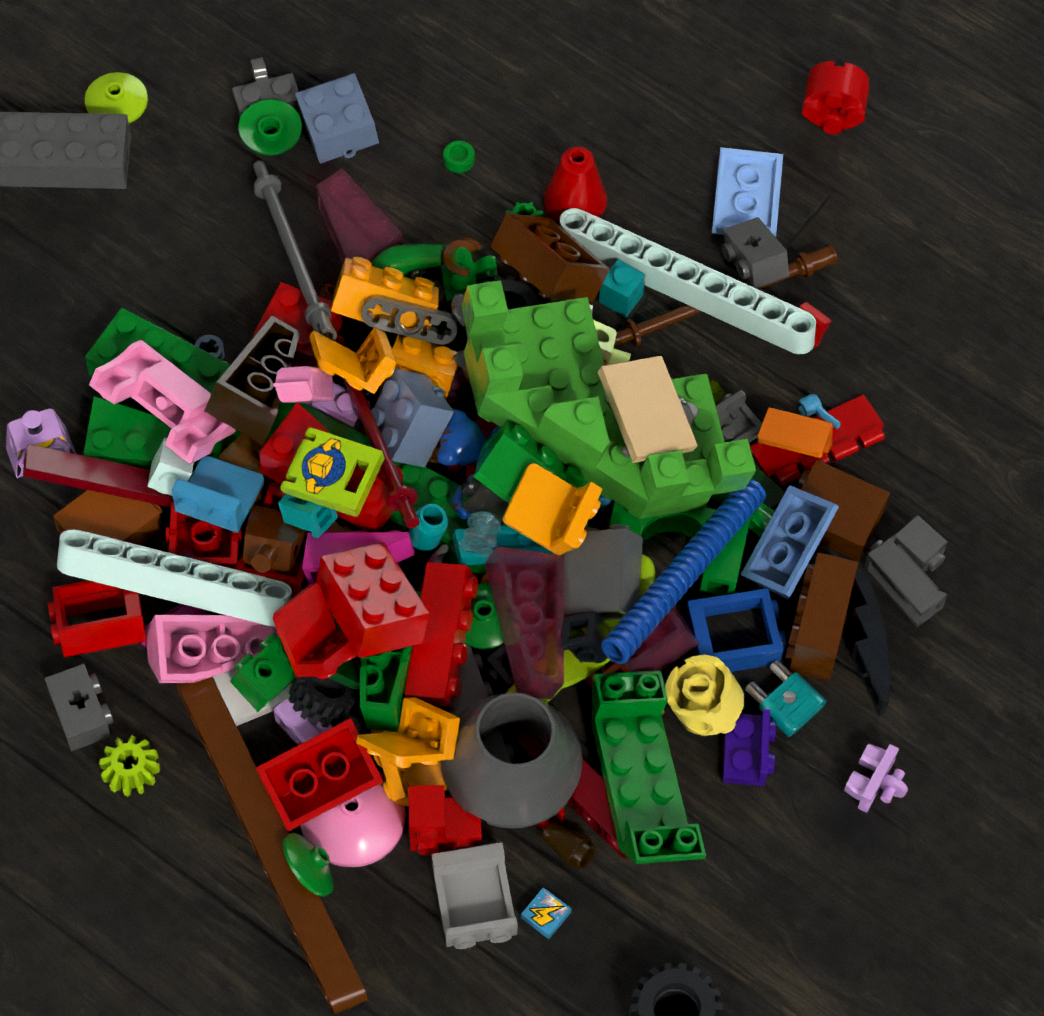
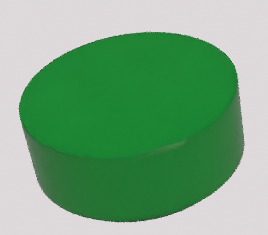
M465 141L449 143L443 151L444 165L454 173L467 172L473 167L475 162L473 147Z

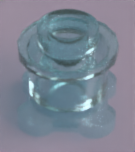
M480 511L473 513L468 517L467 524L469 528L465 529L463 534L465 538L461 539L459 546L465 551L478 553L485 558L491 557L493 553L492 547H495L497 544L495 535H498L501 531V524L490 512Z

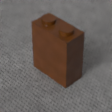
M816 460L811 471L804 470L797 487L801 488L802 491L839 506L819 544L859 561L886 509L890 492Z

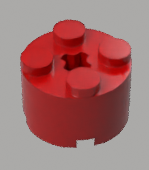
M835 61L817 64L810 70L807 78L802 115L812 123L823 127L824 132L831 135H837L842 130L853 128L865 120L869 94V78L861 68L846 62L844 67L834 66Z

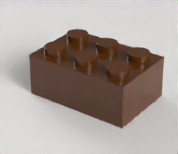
M506 213L490 246L500 255V260L503 263L514 267L520 272L519 276L521 279L536 286L543 298L553 302L557 301V299L572 300L588 297L589 302H594L610 270L609 267L551 218Z
M818 552L815 565L808 563L785 656L786 659L791 660L789 669L791 673L797 672L803 676L829 682L838 652L858 562Z

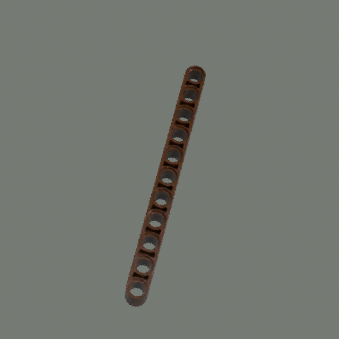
M213 677L195 683H175L189 717L333 1015L336 1016L367 1001L368 997L363 984L320 896L313 894L301 884L286 861L283 852V840L289 833L256 770V765Z

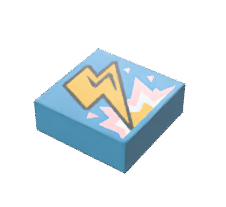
M543 887L521 913V919L550 939L570 915L571 908Z

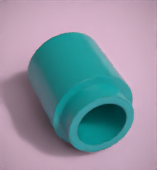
M427 504L416 511L420 521L419 525L415 528H408L407 531L413 546L423 551L436 548L448 526V518L444 509L436 504Z

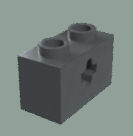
M759 217L723 230L725 243L722 244V252L728 262L732 261L741 279H746L752 287L757 289L789 276L787 250Z
M85 664L44 678L71 751L111 737L108 724L113 723V718L107 703L100 705L97 694L102 693L100 684L95 673L88 675ZM83 703L85 708L79 710L77 705Z

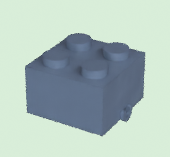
M355 73L295 93L300 114L320 164L341 156L351 158L355 156L356 151L379 143L374 120ZM348 150H352L350 154L346 153Z
M396 368L392 376L385 382L382 393L371 412L393 461L425 468L454 411L443 397L445 391L435 386L427 375Z

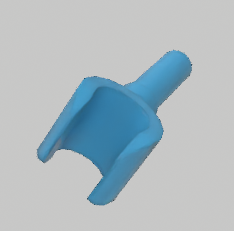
M810 394L799 400L801 406L798 407V410L802 416L809 417L816 414L824 421L833 423L835 429L841 426V422L822 408V403L817 395Z

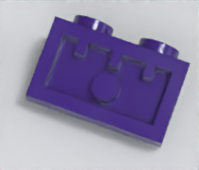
M763 708L762 715L740 714L735 728L725 734L722 783L765 786L767 774L774 773L775 753H769V741L775 742L776 721L770 720V709Z

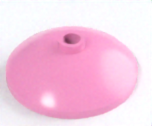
M379 771L382 779L385 780V775ZM382 782L300 825L303 837L315 846L319 845L325 849L329 855L330 863L342 867H361L377 862L393 850L403 834L406 811L405 806L395 803L388 798ZM349 803L358 805L355 811H348L345 807Z

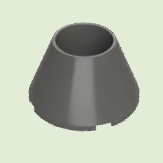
M501 693L482 698L467 706L458 714L457 717L460 718L454 759L440 760L447 790L454 801L466 813L470 812L476 817L487 821V824L492 826L524 828L548 820L563 809L580 780L582 750L575 730L560 711L547 702L530 695ZM515 728L533 735L541 743L544 752L530 762L510 764L493 757L485 749L482 742L495 731Z

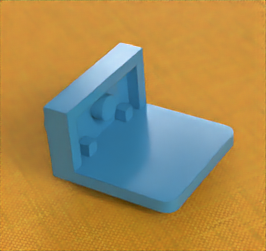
M205 456L201 458L189 482L177 478L172 488L175 511L238 533L264 484V478L260 473Z

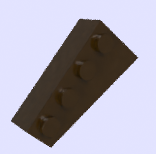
M271 316L216 382L204 412L264 445L276 419L280 403L273 383L276 381L279 369L290 367L301 332Z

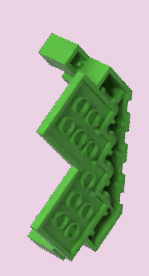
M501 280L467 285L461 305L468 335L464 358L478 416L489 423L492 421L500 427L507 420L514 425L524 427L530 433L531 438L538 444L551 448L561 462L568 467L572 466L579 470L587 483L593 482L603 488L600 495L610 501L613 499L627 508L628 513L638 519L705 508L709 499L714 494L746 488L756 472L748 439L731 442L724 441L707 374L671 379L676 393L699 409V414L693 420L690 427L698 445L696 449L687 453L677 450L648 455L645 461L633 463L631 458L624 457L621 454V449L626 444L619 426L616 425L612 418L611 409L604 399L607 395L598 371L601 366L605 365L588 297L508 309Z

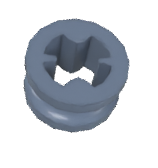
M204 335L195 342L194 346L202 350L209 351L211 347H214L215 353L210 352L209 354L224 360L223 342L217 336Z

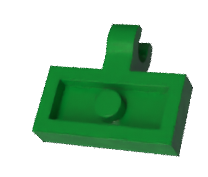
M464 247L457 249L455 255L457 262L471 270L469 276L463 277L450 271L446 264H443L441 267L447 307H451L455 295H465L467 285L476 284V280H491L493 277L498 276L495 256H485L473 263L471 252Z

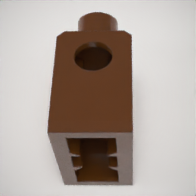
M252 505L245 531L243 561L251 564L256 571L261 573L267 572L270 569L289 572L304 557L307 533L311 532L284 523L281 511Z

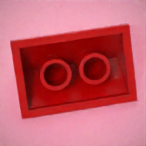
M351 718L256 767L288 832L384 782L371 755L367 753V748L356 743L357 735L360 734Z

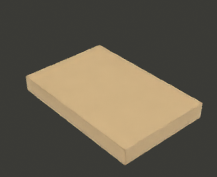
M662 356L601 366L598 375L633 463L645 461L648 455L677 450L687 453L696 449L698 445Z

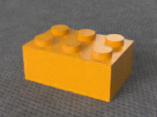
M353 257V260L345 258L334 290L331 312L364 322L362 317L363 304L372 295H382L437 309L439 288L435 287L432 281L425 278L416 277L413 280L404 277L403 273L395 268L385 267L383 270L371 266L372 263L369 260L361 257ZM376 304L374 309H368L372 311L373 318L378 319L380 314L391 316L389 323L395 324V313L398 308L392 307V314L383 312L382 305ZM408 311L401 315L400 322L407 328H413L419 323V317L416 313ZM425 316V323L422 329L424 332H427V325H432L429 324L430 316Z

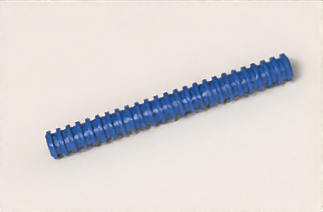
M751 479L745 489L733 491L723 501L722 505L717 508V511L712 514L695 536L690 539L689 543L684 546L683 550L678 553V556L672 560L655 582L651 584L649 589L644 592L643 596L638 599L637 603L620 620V623L608 634V637L602 641V650L610 660L618 664H624L629 660L630 656L647 639V636L653 632V629L659 625V622L665 618V615L670 612L671 608L682 598V595L699 578V575L705 571L727 543L731 541L733 536L737 534L738 530L742 528L744 523L748 521L749 517L754 514L755 510L760 507V504L765 501V490L758 482Z

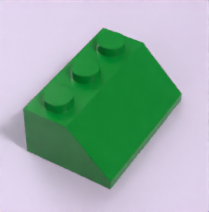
M509 420L482 447L473 476L508 504L526 467L530 464L539 465L577 489L587 484L579 470L565 465L558 459L556 453L551 448L541 446L531 438L530 433L524 427L514 425Z

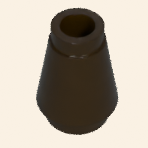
M555 822L550 823L543 832L542 840L547 842L570 868L584 869L595 855L596 846L591 843V838L558 825Z

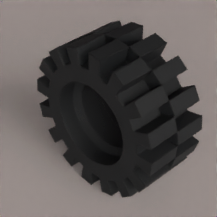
M296 677L289 690L290 703H295L292 707L295 712L302 711L301 718L305 720L307 717H310L312 719L311 724L317 725L318 721H320L322 727L328 728L329 724L335 727L345 721L357 700L358 691L330 679V677L326 679Z

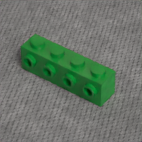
M331 613V615H332V617H333V620H334V622H335V625H336V627H337V630H338V631H342V629H341V627L339 626L338 622L336 621L335 617H334L333 614ZM274 632L258 646L262 650L259 654L253 657L249 653L235 665L234 668L238 672L230 680L231 684L257 712L263 709L296 679L280 636H277Z

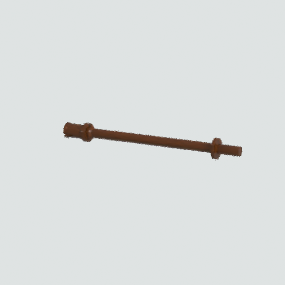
M828 244L807 254L805 252L798 253L794 262L788 264V277L757 289L760 290L795 275L808 278L813 275L814 271L836 264L838 262L836 250L831 244ZM748 281L743 282V283H745V284L751 286ZM684 305L639 324H635L629 318L625 320L626 329L617 332L614 347L629 341L632 345L638 347L641 345V336L702 313V311L689 305Z

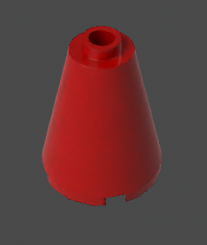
M569 148L563 153L544 192V209L549 218L560 222L561 214L571 208L581 209L600 217L607 207V194L594 157L586 148Z

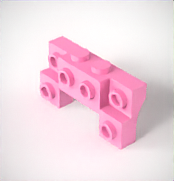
M142 340L131 344L114 360L96 368L89 384L104 399L113 404L132 397L172 429L165 445L189 464L211 454L216 442L232 435L236 431L231 426L220 422L215 417L204 412L211 396L210 392Z

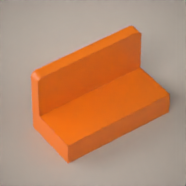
M769 407L758 434V442L820 458L824 452L829 453L831 448L833 423Z

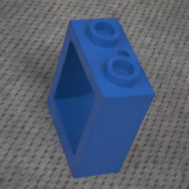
M768 588L687 602L685 616L694 656L709 655L717 657L731 672L771 666L776 660L780 662L783 651H787L785 633L783 630L778 631L776 622L780 618L778 603L776 600H771ZM761 609L769 645L713 653L705 617Z

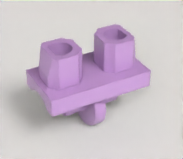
M871 744L867 745L859 764L874 771L872 778L869 779L853 771L844 789L845 792L860 801L858 809L867 813L880 788L883 790L880 799L885 803H890L893 796L902 798L906 795L908 787L902 782L905 775L904 771L895 769L893 775H888L895 762L899 748L889 744L887 750Z

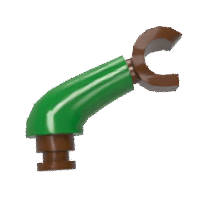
M472 237L457 239L447 247L444 244L394 245L382 250L373 259L371 266L383 270L385 267L395 268L401 271L404 276L410 271L442 267L443 264H446L453 273L467 277L471 269L457 262L455 256L457 249L464 247L472 253L483 246Z

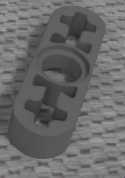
M372 295L363 304V320L368 326L373 328L376 327L380 330L440 345L450 343L457 334L456 320L452 317V314L445 311L382 295ZM376 304L382 305L383 312L392 314V307L398 308L395 313V324L389 323L391 317L389 315L380 314L378 319L373 318L372 311L368 309H374ZM408 311L416 313L419 317V323L413 328L403 326L400 322V317L403 313ZM425 316H430L429 324L439 325L441 321H446L447 328L451 330H445L443 335L437 334V328L427 325V332L422 331Z

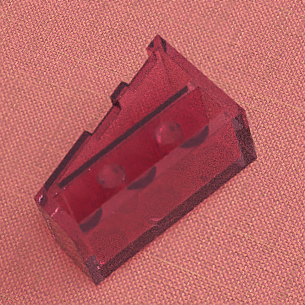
M340 169L317 185L318 206L343 264L345 258L353 260V257H361L372 263L373 259L382 250L394 245H402V232L343 169Z

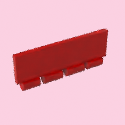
M864 395L826 411L841 422V426L838 429L833 427L832 445L829 455L834 462L859 451L855 440L864 449L885 439L882 431L884 423ZM818 416L813 417L814 419L824 421L822 418H819ZM759 442L750 446L752 456L761 470L771 479L774 478L779 487L801 478L798 466L804 472L805 469L811 471L816 460L827 465L830 464L829 457L825 452L822 457L818 458Z

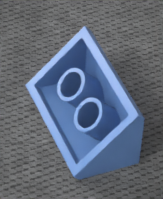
M789 485L741 575L788 600L839 506Z

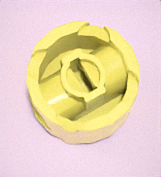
M698 655L684 660L686 664L680 669L676 666L671 671L665 684L667 702L671 706L672 711L685 729L694 734L708 736L731 732L735 728L736 721L744 707V694L741 686L729 668L717 657Z

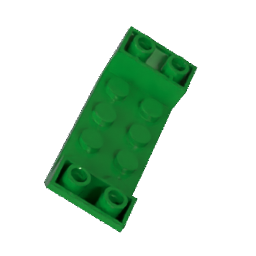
M661 671L594 674L592 677L591 726L619 849L635 864L705 859L706 857L699 824H688L664 728L662 713L668 698Z

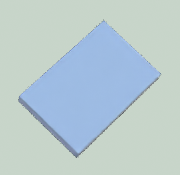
M720 147L712 233L724 235V229L759 217L776 237L783 154Z

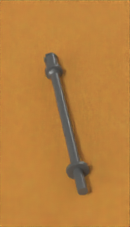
M257 161L253 164L257 177L254 183V193L258 198L266 199L308 306L304 313L306 322L312 326L314 331L330 338V332L332 339L336 340L337 332L330 319L332 315L331 310L327 304L320 303L277 195L281 191V181L277 176L269 175L263 161Z

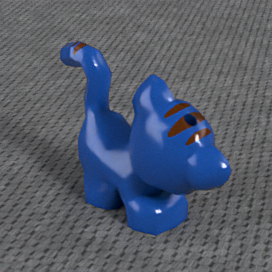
M454 408V413L440 438L437 460L439 463L449 466L455 464L466 466L474 462L477 465L482 447L499 430L500 426L495 427L485 437L478 423L469 419L463 411ZM478 480L477 485L457 487L451 498L454 511L461 519L466 520L471 515V511L464 502L466 498H480L495 493Z

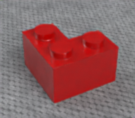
M444 785L408 786L410 851H417L421 855H432L442 850H459L482 846L481 819L470 812L466 813L453 798H445Z

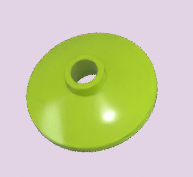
M121 72L108 73L97 78L90 84L85 94V106L89 114H127L129 124L137 120L144 113L148 103V95L143 83L138 78Z

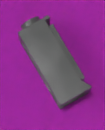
M892 536L885 542L879 540L868 549L864 569L909 620L918 627L943 609L947 594L938 591L939 588L899 544H895V536Z

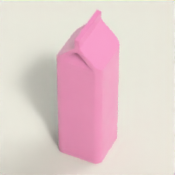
M319 367L281 368L277 372L275 383H273L278 398L282 402H330L334 397L333 378Z

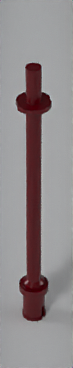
M337 334L336 340L332 339L330 335L331 340L346 347L344 338L341 335ZM342 377L372 448L383 451L385 459L381 469L392 491L387 496V504L394 511L401 512L408 528H415L420 523L413 507L418 498L417 492L410 486H404L363 391L353 388Z

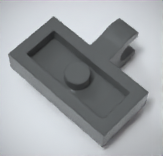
M263 57L250 60L251 72L255 82L232 88L240 117L250 105L262 100H280L292 107L298 106L295 93L299 91L293 73L268 79Z

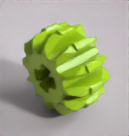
M131 735L128 743L123 744L122 739L117 737L115 740L117 747L106 746L104 752L107 757L99 761L100 768L104 770L101 773L102 780L105 783L110 782V789L114 793L123 788L124 795L129 797L132 789L136 788L137 792L143 795V784L154 786L156 781L153 774L160 772V765L156 762L159 758L158 753L155 749L149 750L150 744L146 739L137 744L136 737ZM128 763H135V765L132 764V769L124 768V766L128 768Z

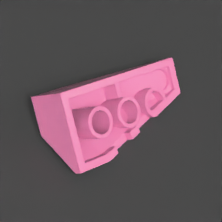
M155 615L146 629L148 663L159 683H195L234 670L235 665L247 654L250 653L253 657L259 654L262 650L258 646L273 632L277 636L279 634L276 626H267L228 615Z

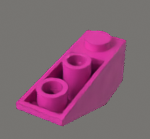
M360 530L353 533H334L332 531H325L319 539L312 537V533H307L302 569L308 584H316L320 558L324 555L384 542L396 562L413 556L415 550L409 532L397 530L366 532Z

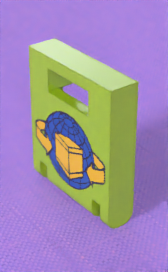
M309 427L305 433L306 438L309 440L303 439L286 473V478L295 483L283 481L280 486L281 491L358 518L385 459L383 451ZM358 463L360 470L365 471V474L357 492L353 493L345 489Z

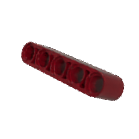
M518 729L508 738L514 751L526 763L536 759L544 752L541 743L526 731ZM582 759L580 780L567 804L617 854L624 859H628L619 849L604 779Z

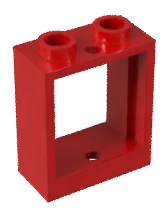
M90 580L52 587L54 601L48 602L51 622L57 623L51 624V632L54 645L61 644L64 657L147 641L139 593ZM126 606L127 615L68 625L69 616Z

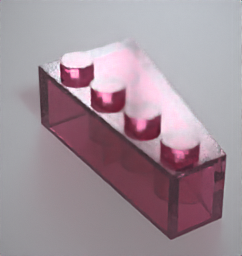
M496 546L485 562L516 691L517 693L536 698L552 699L564 684V650L561 648L564 623L563 555L558 556L552 553Z

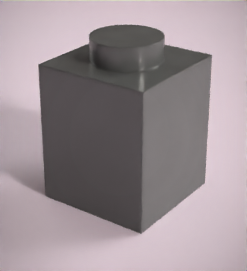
M918 515L895 535V544H899L924 572L928 569L932 572L935 571L946 558L943 554L947 541Z

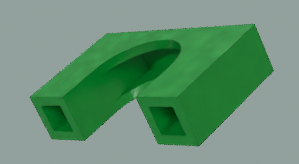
M615 501L609 526L614 524L629 526L630 531L643 537V544L650 537L663 532H677L693 538L717 510L705 506L702 509L638 519L628 513L627 508ZM751 517L705 569L699 595L716 597L735 594Z

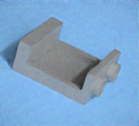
M502 842L432 854V869L446 947L454 946L456 949H466L473 947L479 941L490 940L492 943H501L517 935L518 924L513 910Z

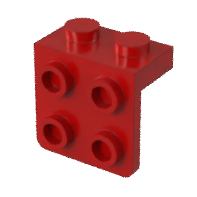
M308 585L274 612V624L296 677L329 678L336 674L337 668L341 664L357 656L344 632L337 630L320 585Z

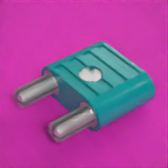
M776 660L771 664L770 669L783 681L779 687L770 695H767L755 682H750L745 690L760 704L758 709L761 712L763 708L770 709V720L776 721V726L787 737H790L824 707L827 700L797 672L792 674L781 662Z

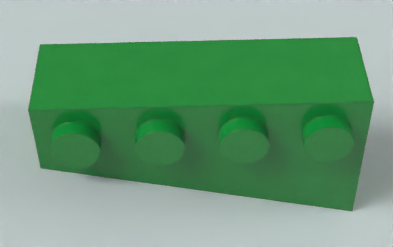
M94 396L83 456L150 470L152 461L163 439L168 438L172 428L155 415L117 403L113 404L108 400ZM223 439L214 444L211 454L207 456L225 461ZM201 459L194 462L190 478L192 477Z
M415 591L418 597L421 599L422 592ZM412 646L361 658L360 709L367 729L398 732L403 699L406 698L404 692Z

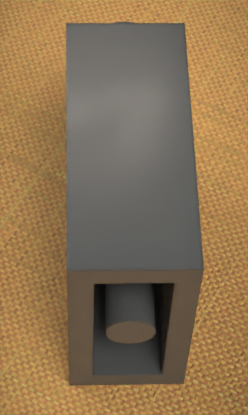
M610 525L608 530L585 527L584 530L587 531V534L580 547L564 553L560 615L568 617L596 611L604 621L622 619L639 599L643 537L630 531V527L627 525Z

